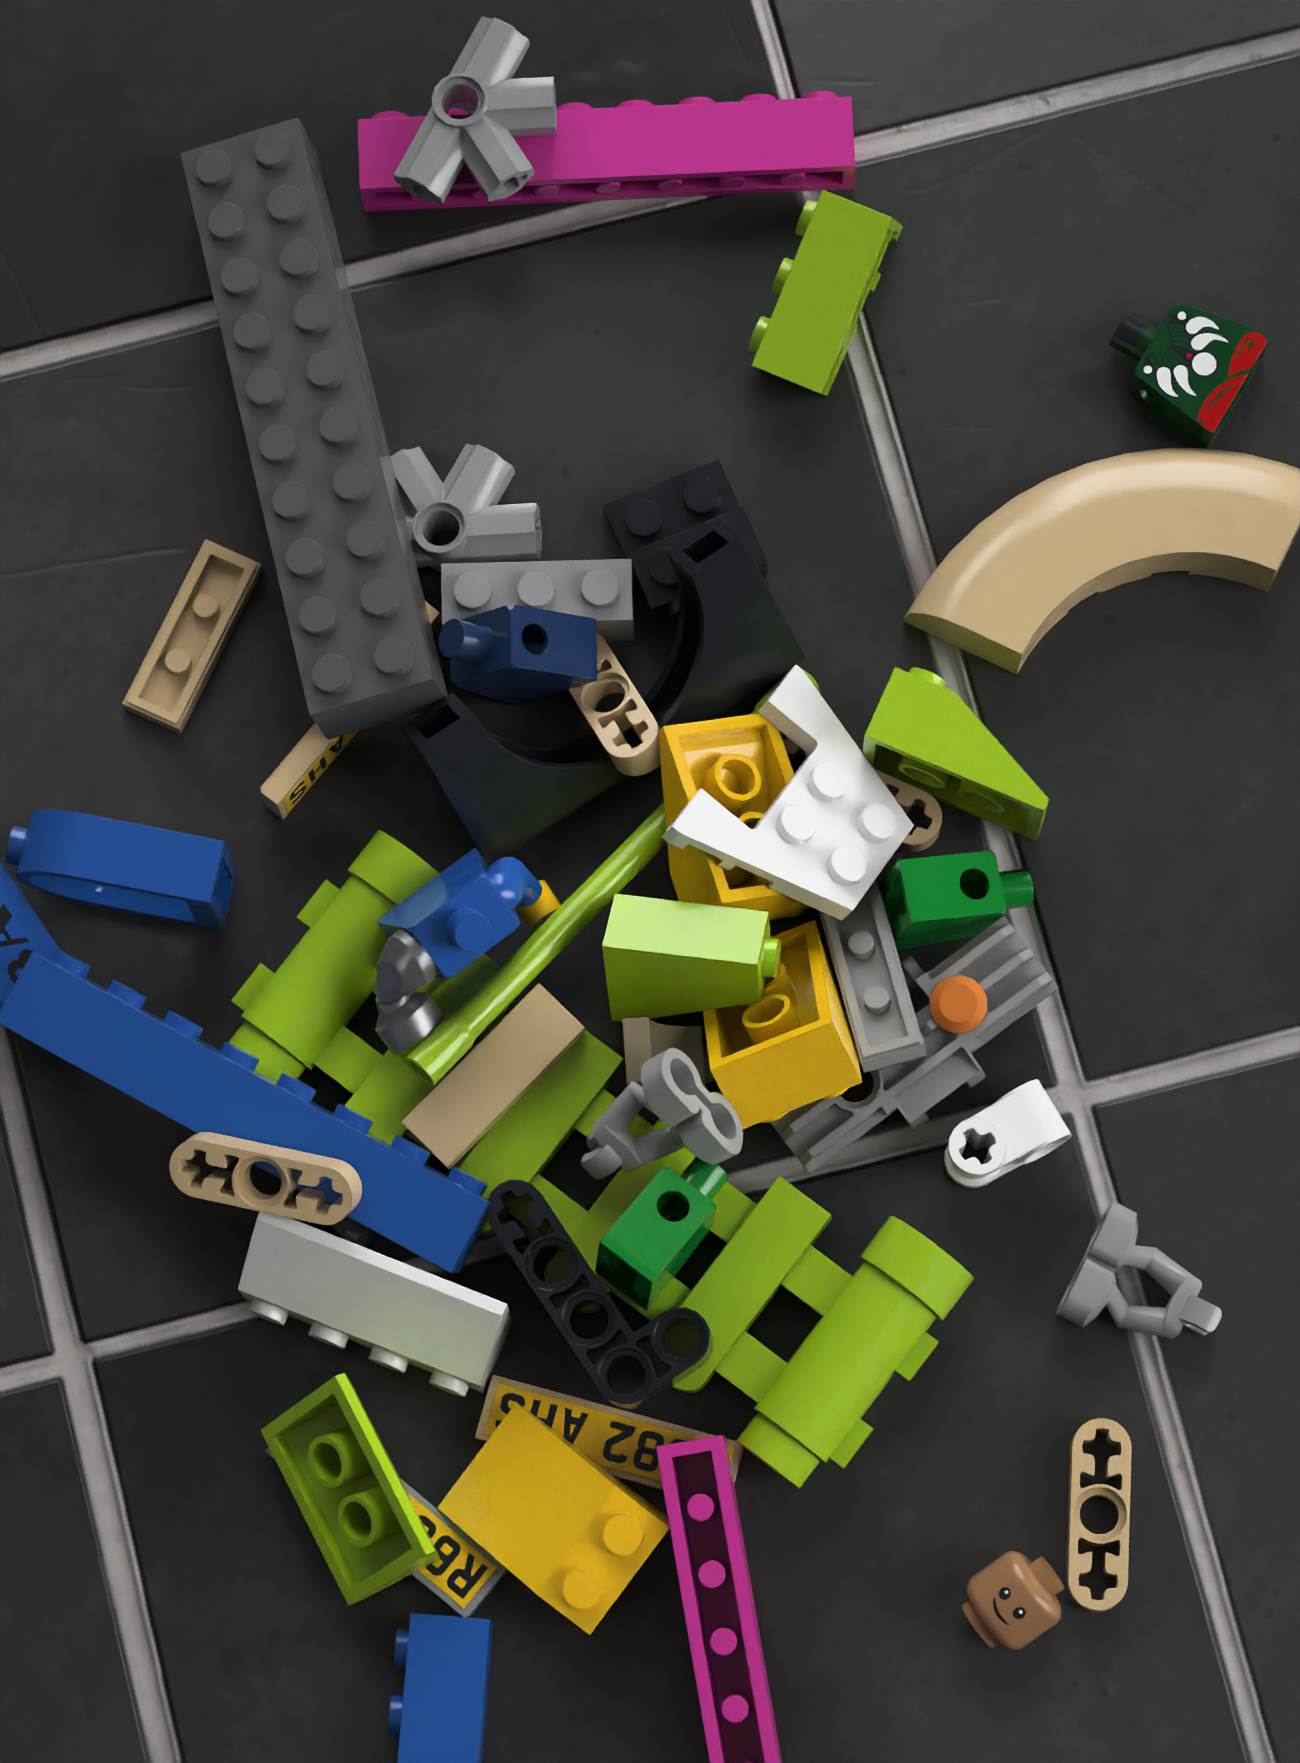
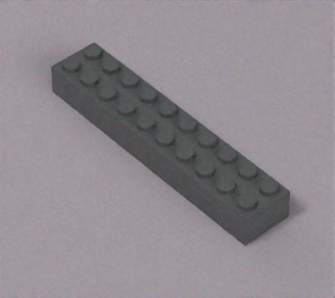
M297 117L180 153L309 715L329 740L424 712L447 697L448 694L317 151Z

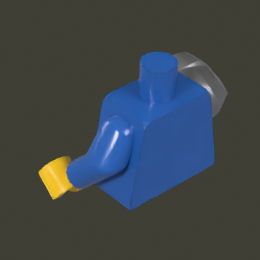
M473 848L376 921L389 939L375 966L377 975L372 985V991L376 994L375 1001L379 1012L375 1031L392 1053L406 1050L421 1041L438 1026L443 1018V1013L427 992H415L417 989L426 986L434 978L447 980L453 977L516 930L521 923L515 906L532 931H536L540 927L538 923L545 917L553 914L561 906L546 881H538L520 860L514 857H503L494 861L489 867L477 849Z

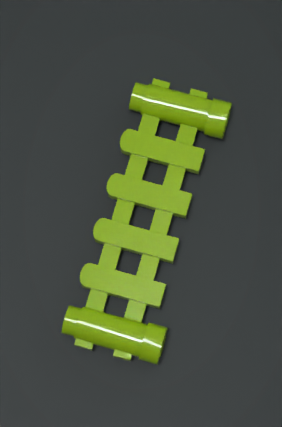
M378 830L348 868L347 872L350 877L342 888H337L326 879L298 914V920L310 929L278 970L274 973L260 963L231 1001L244 1011L241 1017L245 1021L229 1040V1043L260 1059L255 1071L275 1082L278 1081L282 1072L298 1079L306 1068L311 1071L316 1066L353 1094L345 1106L373 1121L368 1133L390 1145L396 1135L405 1139L409 1137L437 1158L401 1122L506 1016L504 1012L511 1003L475 1038L472 1047L434 1086H429L421 1081L405 1062V1058L425 1038L401 1052L392 1053L388 1049L382 1055L345 1027L373 992L372 985L377 975L375 966L389 939L376 921L440 874L399 841ZM482 954L453 977L447 980L434 978L426 986L420 987L415 992H427L443 1013L442 1022L445 1018L452 1016L501 966L486 954ZM586 1030L566 1053L495 1123L454 1167L485 1182L488 1186L483 1196L489 1198L490 1193L499 1184L508 1180H523L531 1183L546 1199L609 1296L612 1293L647 1320L652 1321L662 1313L673 1308H689L698 1312L706 1320L713 1335V1350L709 1359L699 1369L672 1387L686 1393L698 1392L706 1386L715 1372H717L754 1400L756 1404L753 1408L758 1413L736 1441L756 1458L798 1489H800L820 1461L827 1464L831 1459L844 1469L873 1431V1428L861 1420V1417L895 1372L908 1382L911 1381L939 1344V1341L926 1331L936 1318L944 1320L974 1280L973 1276L939 1246L895 1216H889L861 1253L859 1258L863 1263L855 1274L851 1276L812 1246L832 1219V1215L781 1176L775 1180L758 1204L726 1181L711 1200L717 1206L710 1232L727 1245L693 1290L673 1277L646 1312L595 1272L599 1242L664 1166L680 1176L696 1156L687 1148H683L630 1172L621 1168L589 1211L585 1210L541 1176V1173L574 1130L588 1138L589 1134L593 1131L594 1122L616 1100L606 1089L624 1067L625 1060ZM637 1114L628 1130L637 1137L669 1125L659 1119L653 1126ZM514 1198L506 1204L510 1212L509 1215L537 1236L542 1237L554 1233V1228L550 1226L541 1235L528 1217L527 1210L534 1205V1201L523 1205L517 1198ZM664 1215L662 1217L668 1220L671 1215ZM489 1220L480 1235H491L495 1232ZM557 1250V1253L545 1268V1283L557 1284L569 1276L572 1269V1260L568 1253ZM781 1286L822 1316L788 1362H785L747 1333V1330ZM587 1305L578 1312L583 1314L595 1313L601 1306ZM690 1323L673 1325L667 1331L664 1338L666 1351L675 1357L692 1355L699 1347L701 1333L695 1325Z

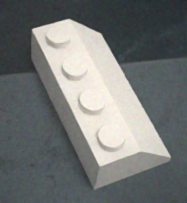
M259 1212L238 1286L242 1296L252 1301L248 1309L249 1312L279 1325H284L288 1316L312 1325L308 1333L309 1336L340 1349L345 1348L348 1340L371 1348L369 1360L400 1373H405L408 1364L431 1372L432 1375L429 1380L431 1385L460 1397H465L469 1388L481 1393L485 1392L513 1323L508 1305L504 1302L292 1218L265 1212Z

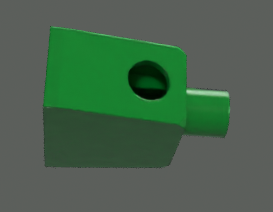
M992 851L898 860L878 885L897 950L977 936L1003 917L1007 909L1032 906L1034 899L1033 884L1029 871L1026 868L999 872L996 855Z
M697 1157L691 1161L680 1176L664 1166L600 1240L595 1272L647 1312L712 1228L717 1206L711 1200L729 1179L726 1172L718 1164L711 1165ZM673 1215L680 1219V1221H668L662 1216Z

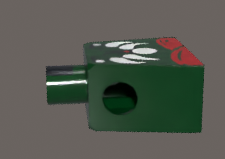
M1174 303L1159 329L1126 313L1117 327L1109 346L1138 361L1128 388L1130 395L1196 448L1209 449L1262 361L1271 336L1261 330L1187 304Z

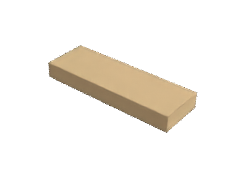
M205 539L122 702L125 710L178 734H182L264 571L262 564Z
M538 983L401 1123L450 1170L586 1032L585 1027Z

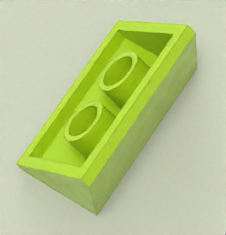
M345 1373L334 1376L260 1430L348 1606L360 1602L441 1559L358 1394Z

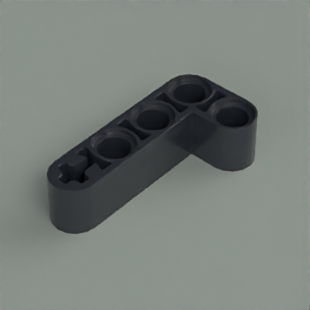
M508 1180L499 1184L490 1193L488 1202L491 1204L486 1211V1215L491 1227L600 1392L612 1404L623 1409H635L643 1406L699 1369L709 1359L713 1350V1335L706 1320L698 1312L689 1308H673L633 1332L546 1199L531 1183L523 1180ZM514 1198H517L523 1205L534 1201V1205L527 1210L528 1217L541 1235L550 1226L554 1228V1233L539 1237L531 1243L515 1221L503 1224V1220L510 1214L506 1204ZM530 1244L524 1253L521 1254L519 1247ZM553 1250H561L568 1253L572 1260V1269L569 1276L557 1284L542 1282L537 1274V1266L540 1259L546 1253ZM587 1305L601 1306L608 1313V1326L605 1332L594 1339L578 1337L573 1328V1320L576 1313ZM678 1323L695 1325L701 1333V1342L698 1349L687 1357L670 1355L664 1346V1338L667 1331ZM625 1359L638 1361L645 1369V1381L642 1387L630 1395L616 1393L610 1385L612 1368L618 1362Z

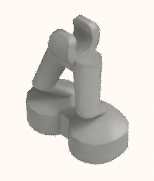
M669 1048L643 1063L641 1066L642 1086L635 1081H631L598 1120L594 1122L593 1131L589 1134L586 1141L587 1147L592 1152L584 1154L581 1165L592 1177L601 1179L614 1172L619 1166L625 1171L630 1172L683 1148H687L697 1158L711 1165L719 1164L741 1151L743 1128L732 1104L723 1095L716 1092L710 1093L702 1085L699 1073L690 1058L677 1048ZM642 1106L669 1125L637 1137L628 1130V1127Z
M1112 1201L1102 1215L1089 1241L1085 1254L1064 1292L1056 1314L1083 1328L1094 1320L1106 1305L1117 1328L1169 1339L1178 1336L1182 1327L1200 1336H1205L1214 1331L1222 1317V1311L1219 1307L1197 1297L1202 1288L1201 1280L1170 1259L1158 1248L1135 1245L1138 1234L1137 1213ZM1125 1265L1145 1270L1171 1295L1166 1307L1128 1305L1116 1285V1270Z

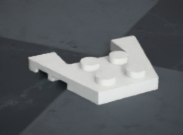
M795 665L777 685L758 710V713L803 749L807 757L754 829H750L701 788L686 804L662 838L678 848L684 849L689 844L716 856L721 860L718 865L727 870H731L736 865L770 881V889L842 921L854 910L914 825L806 673L798 665Z

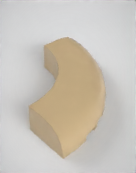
M1164 448L1140 451L1083 464L1048 478L1019 494L979 523L948 553L925 582L904 617V622L1017 675L1037 643L1061 618L1067 615L1068 610L1096 592L1100 594L1124 583L1151 577L1152 573L1188 571V574L1220 577L1244 583L1268 593L1300 527V469L1246 453L1206 448Z

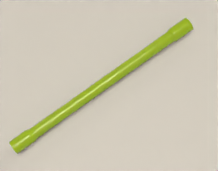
M802 669L820 693L817 682L808 672ZM784 676L756 703L751 714H758V710ZM664 802L452 1016L445 1018L405 1058V1062L410 1070L421 1081L429 1086H434L472 1047L475 1038L614 898V895L618 894L667 844V841L662 838L666 832Z

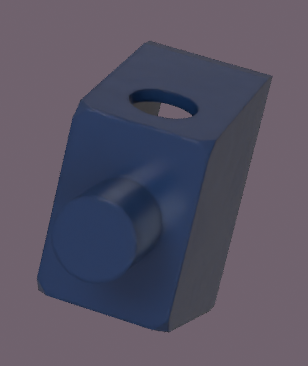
M505 605L462 620L450 619L443 625L439 634V649L444 656L450 657V679L453 685L507 704L518 705L597 681L596 619L519 605ZM533 651V652H537V653H541V654L535 655V654H532V653H530V652Z

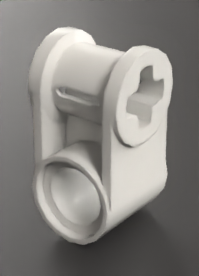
M1035 1079L1013 1089L990 1107L958 1124L949 1137L948 1146L944 1152V1166L947 1174L955 1183L965 1188H979L988 1185L990 1182L1022 1164L1031 1163L1047 1155L1065 1143L1072 1134L1039 1080ZM966 1142H969L974 1149H980L984 1146L988 1149L984 1164L981 1165L975 1157L967 1160L963 1159L962 1154Z

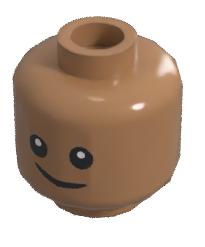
M1008 1551L969 1579L966 1586L968 1601L962 1605V1608L975 1631L988 1646L995 1648L1001 1644L1009 1650H1020L1058 1623L1061 1618V1606L1056 1594L1061 1592L1064 1586L1056 1572L1042 1556L1031 1562L1020 1552Z

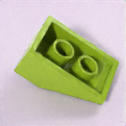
M895 667L864 735L862 753L871 766L929 793L936 800L1036 841L1042 827L1049 798L954 691L945 688L946 682L941 677L917 667H912L909 672Z

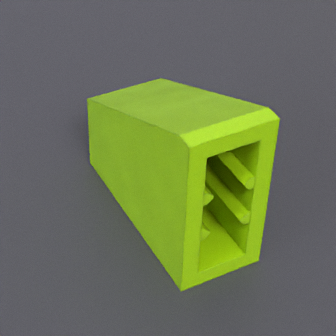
M615 894L602 944L611 1020L623 1022L622 1019L649 1017L651 1019L760 1003L765 978H776L781 954L780 939H773L770 935L769 912Z

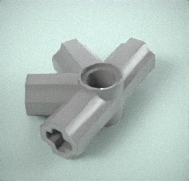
M482 16L450 74L441 79L435 86L431 97L432 107L394 173L395 182L403 186L410 194L428 203L434 202L442 205L464 164L489 202L497 199H506L522 189L524 184L534 176L535 172L532 165L513 137L557 134L554 77L512 79L530 47L529 39L519 33L514 26L496 17L486 18ZM466 101L477 106V110L473 115L466 119H454L447 115V111L451 106L458 102Z
M466 443L444 482L441 481L419 446L408 450L401 449L390 456L417 568L430 567L441 573V564L540 560L542 528L540 510L537 503L497 505L515 475L513 466L503 460L497 453L479 444L470 445ZM450 528L459 531L455 540L448 545L436 546L431 544L435 535L441 530Z

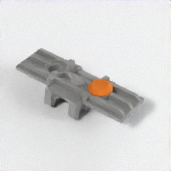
M1005 916L1001 917L928 973H924L910 954L900 961L909 994L918 988L929 1003L915 1014L926 1050V1056L869 1071L874 1079V1087L872 1093L860 1102L844 1100L840 1095L832 1099H819L788 1111L782 1118L770 1122L809 1175L897 1109L913 1131L929 1120L926 1111L962 1084L966 1083L969 1088H972L986 1077L982 1068L973 1057V1052L1059 989ZM845 1010V1013H846V1016H847V1019H848V1023H849V1026H850V1022H849V1018H848V1015H847V1011ZM857 1054V1056H858V1062H859V1067L862 1068V1065H861V1062H860V1058H859V1054Z

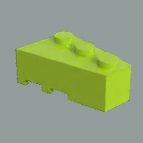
M823 189L818 202L808 199L795 230V234L803 237L795 259L784 258L772 286V293L780 295L771 318L761 316L752 334L748 351L756 353L751 366L827 396L858 328L856 323L868 293L873 294L881 277V273L877 271L889 241L896 243L903 226L893 217Z

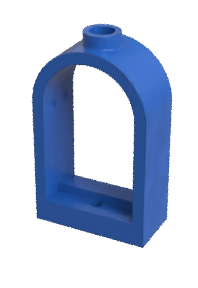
M43 809L33 811L30 814L27 828L13 827L6 851L7 864L18 866L16 878L23 884L38 891L79 903L224 931L237 868L223 840L84 813Z

